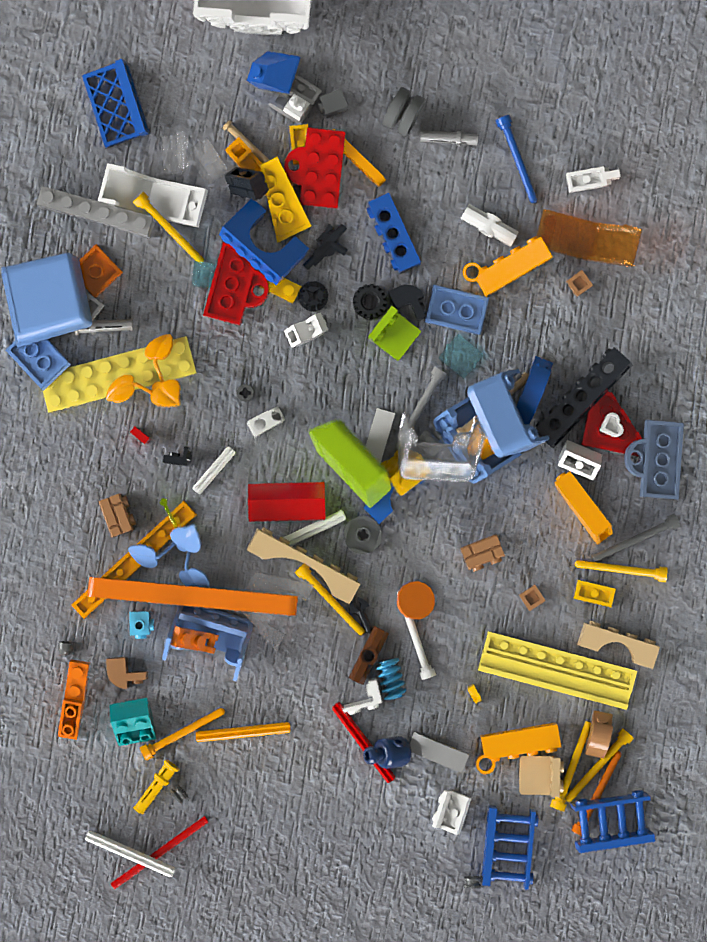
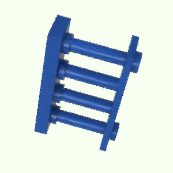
M636 790L628 795L588 801L587 799H577L575 803H570L574 811H579L582 837L580 840L575 841L576 850L579 853L655 842V834L646 828L643 801L651 800L650 796L643 790ZM635 802L638 829L636 832L629 833L627 831L624 804ZM616 805L619 832L617 835L608 834L605 807ZM598 808L601 834L597 838L589 836L588 809Z
M488 805L481 879L483 886H490L491 881H494V879L524 882L525 890H529V884H533V873L530 872L534 828L538 827L539 815H536L534 809H530V816L501 814L500 811H497L496 806ZM503 821L529 824L528 835L498 833L495 830L496 823ZM494 842L527 843L526 855L497 852V850H494ZM496 860L525 862V873L497 872L495 869H492V862H496Z

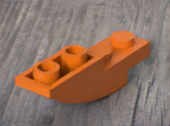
M73 659L69 661L58 737L74 740L78 738L87 692L90 662Z

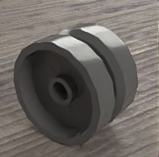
M401 87L391 101L382 125L392 129L400 120L397 132L407 137L426 99L416 95L408 104L411 91Z

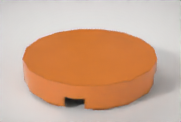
M419 581L409 582L398 591L397 607L406 618L414 620L423 619L432 612L435 597L431 588L425 583Z

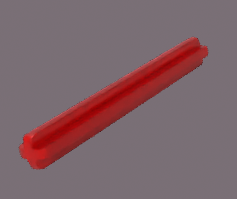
M340 702L334 704L332 710L361 749L364 751L367 747L373 746L349 713L344 712L343 705ZM378 763L373 764L387 783L395 779V775L390 769H384Z

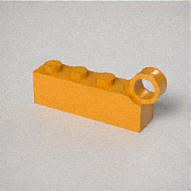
M534 236L526 241L528 245L523 248L518 246L510 251L511 255L506 258L501 256L493 261L494 265L489 268L487 265L481 267L477 263L466 264L463 268V276L467 281L478 282L485 296L488 297L554 257L543 238ZM471 266H476L479 270L478 276L474 279H470L467 276V270Z
M554 722L480 735L483 754L477 757L475 765L480 773L489 774L495 769V762L500 761L501 757L508 756V759L519 758V754L527 753V756H533L542 750H546V753L555 752L557 748L561 747L558 724ZM483 758H489L492 762L491 767L487 770L479 767V762Z

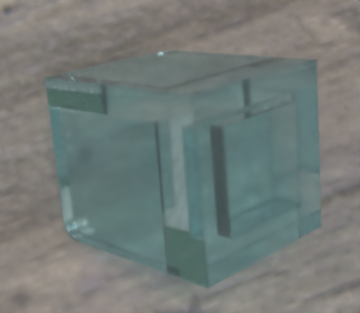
M194 261L192 280L194 287H211L215 269L214 263Z

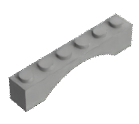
M41 186L37 205L42 209L92 220L146 238H150L155 219L149 215Z

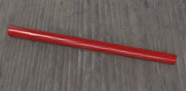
M203 816L149 856L155 859L160 858L206 825L209 820L206 816ZM141 864L135 865L114 880L111 886L113 889L118 888L146 867Z

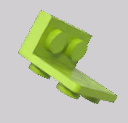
M391 306L369 334L368 339L399 361L419 336L421 330L401 316L398 310Z

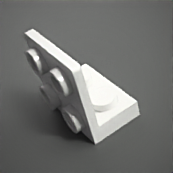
M376 677L370 678L369 684H366L368 697L373 698L346 704L343 706L344 712L355 714L360 712V708L367 707L370 710L379 707V704L382 703V698Z

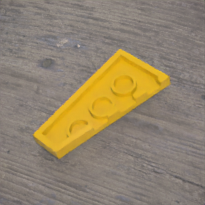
M278 156L261 164V172H263L265 177L264 182H267L269 188L266 194L278 243L311 227V223Z

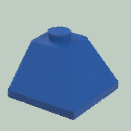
M267 51L252 62L247 81L258 89L290 94L301 57Z

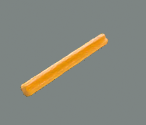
M289 722L197 731L196 741L205 742L290 733L291 726Z

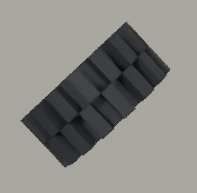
M365 284L359 287L353 297L354 310L363 319H377L384 313L387 307V296L384 290L378 285L375 286L373 284ZM366 295H374L377 298L378 303L375 308L367 309L364 307L362 301Z

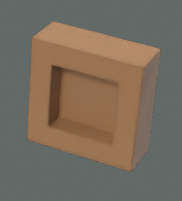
M583 270L566 281L576 297L593 286Z
M535 584L519 594L529 611L546 601Z

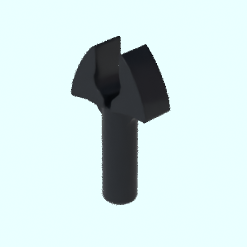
M358 597L361 603V610L359 611V609L355 608L351 601L350 615L357 614L365 631L369 633L373 629L365 613L369 604Z

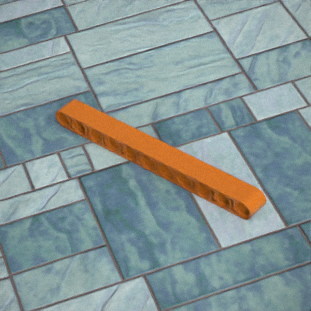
M89 577L87 595L88 597L292 616H296L298 596L98 577Z

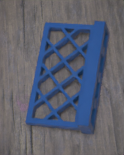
M119 59L114 64L82 75L105 148L150 134L128 63L125 60ZM115 69L117 74L114 82L106 79L108 71ZM94 76L101 78L96 89L90 86L88 80ZM104 80L112 84L108 95L99 91ZM116 86L121 88L123 92L120 100L111 97ZM98 93L106 96L102 107L97 105L95 101ZM110 98L118 102L114 112L105 109ZM121 104L128 108L125 118L117 115ZM104 111L112 114L108 125L101 120ZM115 117L124 120L120 130L111 127ZM127 122L133 125L135 133L129 135L123 133ZM112 129L118 132L115 140L108 142L107 134L109 130Z

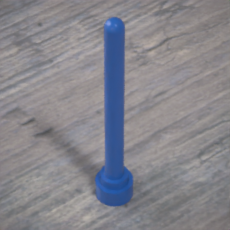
M505 115L495 121L498 128L504 131L529 200L534 204L537 202V197L510 128L512 127V120L510 115Z

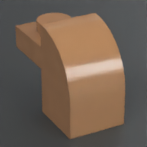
M128 657L106 659L108 678L119 688L128 689L129 681H132V684H142L143 680L148 679V671L128 672Z
M593 711L591 730L586 742V755L604 759L612 736L613 714Z

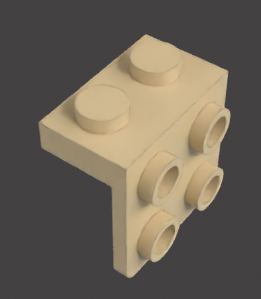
M521 756L519 759L520 794L560 797V792L563 793V781H560V773L564 771V763L560 761V757Z

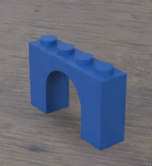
M251 198L222 227L219 235L240 256L246 258L253 268L263 273L269 282L277 285L305 257L309 248L295 236L280 251L269 253L258 249L251 240L250 231L262 220L266 210Z

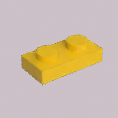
M308 124L289 126L292 150L305 146ZM293 159V165H299V162Z
M283 278L277 285L268 281L270 293L292 304L294 303L301 289L300 285L286 278Z
M577 580L573 599L612 608L616 589Z

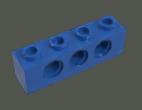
M390 193L369 201V208H366L370 219H375L377 225L374 227L378 236L382 235L385 241L382 245L386 253L390 252L393 258L390 262L394 271L398 270L399 274L420 265V258ZM384 212L388 213L390 215V219L388 221H382L379 218L380 214ZM395 230L398 236L395 239H391L387 235L388 231ZM398 247H403L406 250V254L398 256L395 250Z

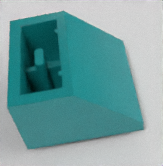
M148 698L109 704L110 723L118 746L156 739Z

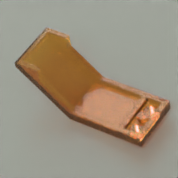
M543 209L536 236L537 238L542 237L549 250L555 253L590 262L633 267L642 229L625 224L621 226L596 223Z

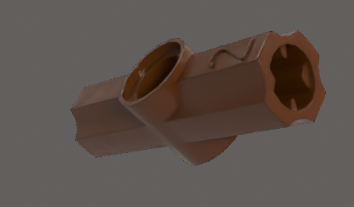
M376 626L373 627L348 678L364 685L389 635L388 632ZM367 650L374 653V658L370 661L365 660L363 657L364 652Z

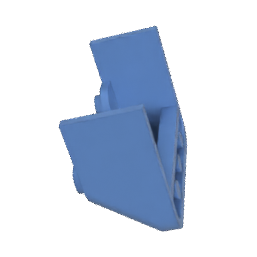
M519 369L499 373L468 388V395L491 448L498 457L528 451L550 439L549 436L539 438L535 427L524 425L509 392L514 388L515 381L513 376L520 373Z
M179 605L166 639L162 660L167 659L170 648L177 650L185 649L170 645L175 626L218 634L219 638L215 642L214 648L226 652L225 661L232 666H236L233 680L237 681L252 633L253 623L249 619L212 608Z

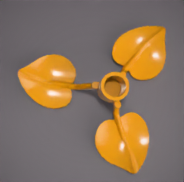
M170 334L153 339L145 349V356L148 359H153L160 381L152 385V390L134 382L132 375H123L110 385L106 395L107 401L124 402L133 395L134 387H139L151 395L152 403L157 406H180L179 382L174 379L165 381L157 363L158 359L164 360L171 353L173 337Z

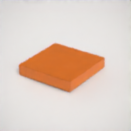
M97 244L79 260L85 288L94 298L99 296L123 273Z

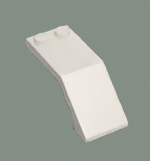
M107 163L98 197L99 202L151 216L144 208L137 207L133 203L144 191L149 196V203L167 221L199 228L208 192L207 189L156 179L122 166Z

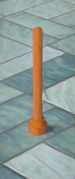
M617 751L611 758L591 800L600 799L622 754L620 751ZM594 809L587 810L588 821ZM577 821L576 824L574 823L571 831L582 836L580 821Z

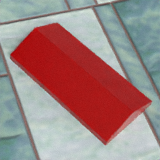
M325 482L248 484L249 522L326 520Z

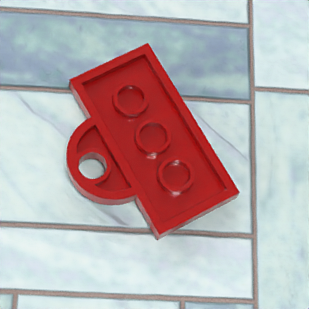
M307 127L305 146L297 147L287 155L284 170L287 177L293 183L301 185V205L338 209L346 131ZM294 159L299 162L297 170L290 169V160Z
M225 242L222 243L203 316L241 326L245 308H255L263 304L269 295L270 288L265 276L253 268L250 262L240 256L230 244ZM257 286L264 287V293L261 296L254 294V289Z

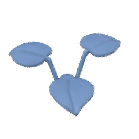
M195 524L172 530L171 539L173 543L158 555H156L153 548L146 545H133L128 548L130 555L138 564L146 568H154L158 565L157 559H160L172 547L177 545L180 551H187L185 570L179 573L182 583L185 586L210 588V581L203 571L196 568L189 569L188 567L190 554L198 552L201 547L200 537Z

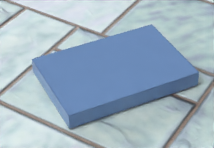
M433 285L425 323L481 335L489 297Z
M48 339L21 346L20 348H17L16 341H14L6 349V352L43 391L71 365Z

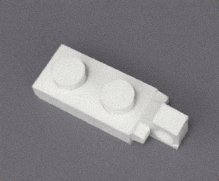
M604 166L566 173L569 193L611 185V180L620 179L621 177L619 169L609 171V167L604 168Z

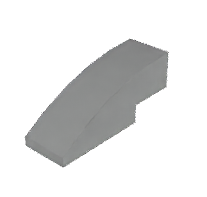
M416 732L413 733L410 741L412 753L463 773L469 753Z

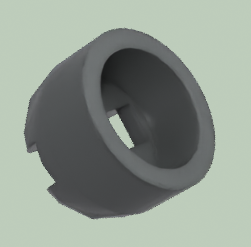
M59 641V653L64 656L71 654L74 643Z

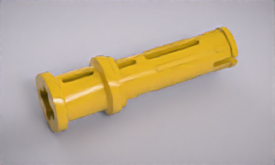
M166 759L161 770L154 774V781L133 808L138 813L144 814L163 786L169 785V780L175 772L179 771V768Z

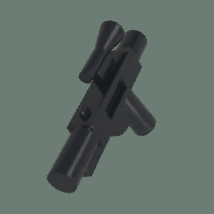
M328 224L324 232L316 239L317 242L322 240L323 243L318 249L314 250L312 256L303 264L304 268L309 270L313 265L316 267L325 256H332L336 252L345 256L348 249L336 242L347 230L343 224L331 235L329 232L334 227Z

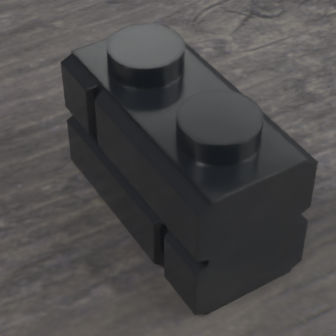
M235 167L225 174L230 193L238 195L240 198L247 197L257 201L263 198V195L269 190L267 182H264L263 172Z

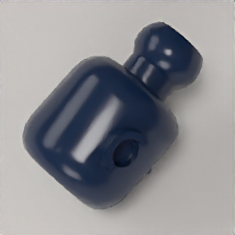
M402 736L378 739L375 746H369L363 752L366 763L370 765L378 763L384 769L406 766L412 756L410 743Z

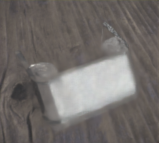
M404 413L398 434V469L400 475L404 479L459 482L471 480L475 475L486 437L479 418H474L471 432L457 434L452 444L417 442L418 437L413 429L408 413Z

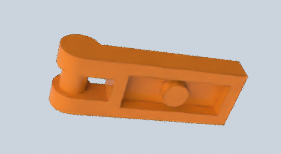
M175 626L170 645L214 654L216 649L214 648L215 642L218 641L219 635Z

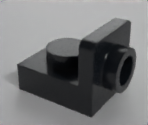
M184 446L183 457H180V453L169 452L168 455H163V463L187 467V463H191L192 451H189V447Z

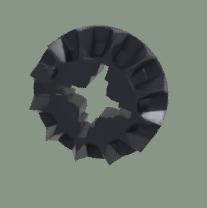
M308 281L301 286L298 292L299 303L307 311H319L328 302L329 295L326 287L317 281ZM319 290L317 298L320 302L314 299L308 302L310 295L307 291L314 293Z

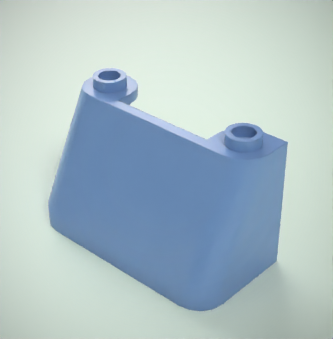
M467 397L437 416L433 423L436 430L443 436L442 440L465 477L474 484L522 454L517 453L498 457L494 453L484 460L478 455L474 456L470 449L472 443L469 438L481 423H478L466 433L467 436L465 438H462L456 431L457 428H462L477 415L470 398Z

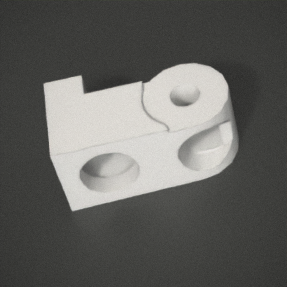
M279 406L250 419L247 421V425L254 438L286 419Z

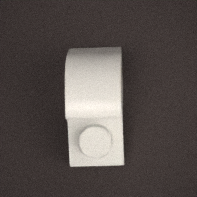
M320 312L305 321L292 325L284 330L291 348H294L325 334L324 332L328 331V328Z

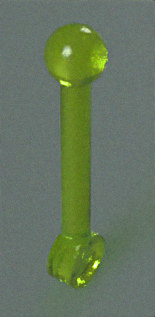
M162 498L159 502L160 505L164 506L174 528H179L167 506V500Z

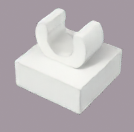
M293 94L283 111L300 121L309 108L310 103Z

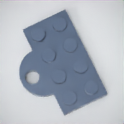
M645 420L644 439L636 440L627 447L624 454V462L631 474L641 477L640 497L679 500L684 423ZM633 452H636L639 456L636 463H633L630 458Z

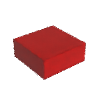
M135 426L130 431L131 434L145 445L151 440V438Z

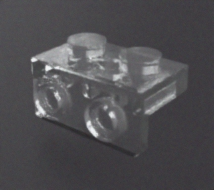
M177 132L174 136L162 137L163 173L165 175H182L189 168V157H186L188 138H185V132Z

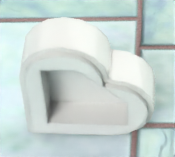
M607 414L599 431L612 437L621 436L624 429L622 424L619 423L620 417L618 414Z

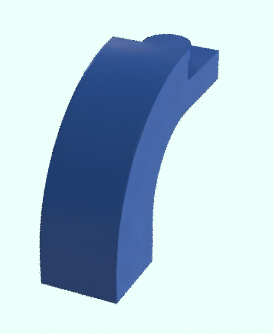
M535 356L528 378L516 403L517 410L525 425L530 424L536 412L553 366V362Z

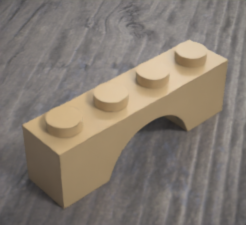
M590 621L589 624H583L577 645L598 652L607 643L620 642L630 651L633 663L651 669L654 668L660 647L655 645V641L645 638L643 642L637 640V635L626 633V636L618 634L619 630L608 627L605 630L600 628L601 624Z

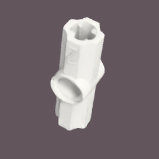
M471 204L467 206L461 217L464 221L478 228L482 234L490 238L494 237L510 247L519 233L504 224L497 216L485 213Z

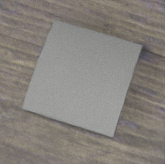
M295 74L290 94L276 92L269 102V106L295 123L302 125L320 97L322 90ZM293 94L310 103L309 108L300 121L283 111Z

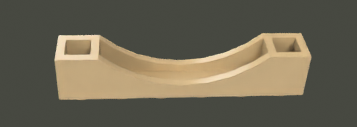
M264 527L262 530L257 528L247 547V551L264 560L270 558H289L305 563L325 580L332 596L347 604L351 603L360 586V583L357 581L358 577L349 572L347 575L340 572L341 568L332 563L330 566L323 563L324 559L315 554L313 557L306 554L307 550L298 545L296 548L289 545L290 541L281 536L279 539L272 536L273 532Z

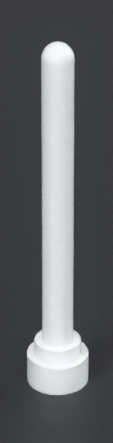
M405 617L422 667L420 668L421 679L424 680L436 676L434 668L428 664L414 619Z

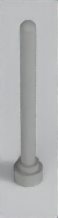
M436 367L433 368L432 376L430 377L432 380L395 445L396 451L403 448L436 386L442 380H445L447 373Z

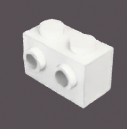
M567 440L559 455L558 466L594 480L601 466L602 454Z

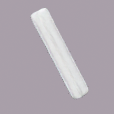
M228 446L193 486V490L196 493L201 494L235 455V451Z

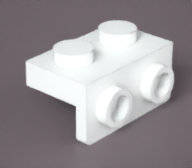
M444 790L439 797L440 804L438 810L433 815V827L460 835L472 798L452 790Z

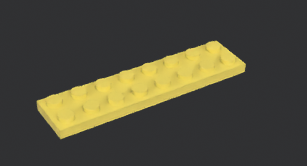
M187 336L174 339L169 356L164 360H157L165 381L197 374ZM146 347L67 368L43 391L48 413L106 398L110 385L123 375H132L134 382L144 387L152 386L155 382L160 381L153 359H148L145 356Z

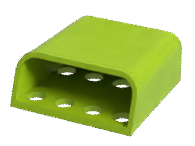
M335 420L308 431L317 453L369 508L373 507L390 491L391 482L386 468L342 420Z

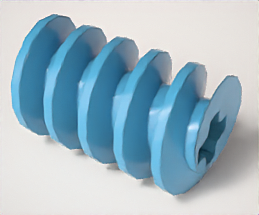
M399 658L377 662L381 663V665L376 669L383 671L378 677L385 679L380 685L387 687L382 690V693H388L384 700L403 697L405 695L402 694L407 691L406 688H401L405 682L398 680L403 676L402 673H397L401 666L395 665L399 662Z

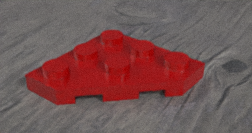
M607 392L587 413L581 445L625 454L627 447L632 442L642 439V437L617 402L613 393ZM609 413H616L620 417L619 423L622 424L624 431L619 437H612L599 431L605 416ZM633 452L631 456L638 457V454Z

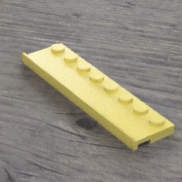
M489 631L487 632L478 671L625 710L628 708V702L637 671Z

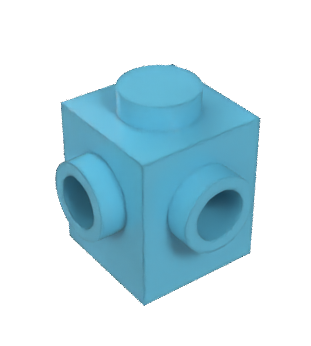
M151 611L129 612L130 635H135V639H146V635H150L151 630H154V619H151Z

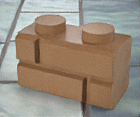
M119 493L98 501L111 537H116L135 529L136 520L134 515L128 512L127 507L130 505L126 496H122Z
M497 534L460 548L468 570L473 569V572L483 569V564L490 562L493 565L501 562V557L505 556Z

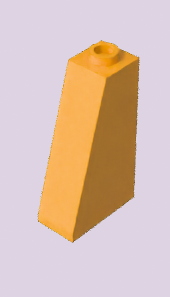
M570 471L567 474L565 472L560 474L556 478L557 481L554 482L555 487L597 545L613 534L612 525Z

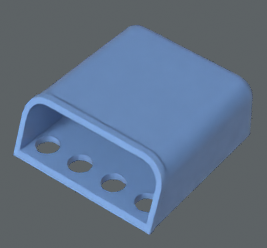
M64 253L1 267V275L17 348L88 328L92 325L80 261L75 255Z

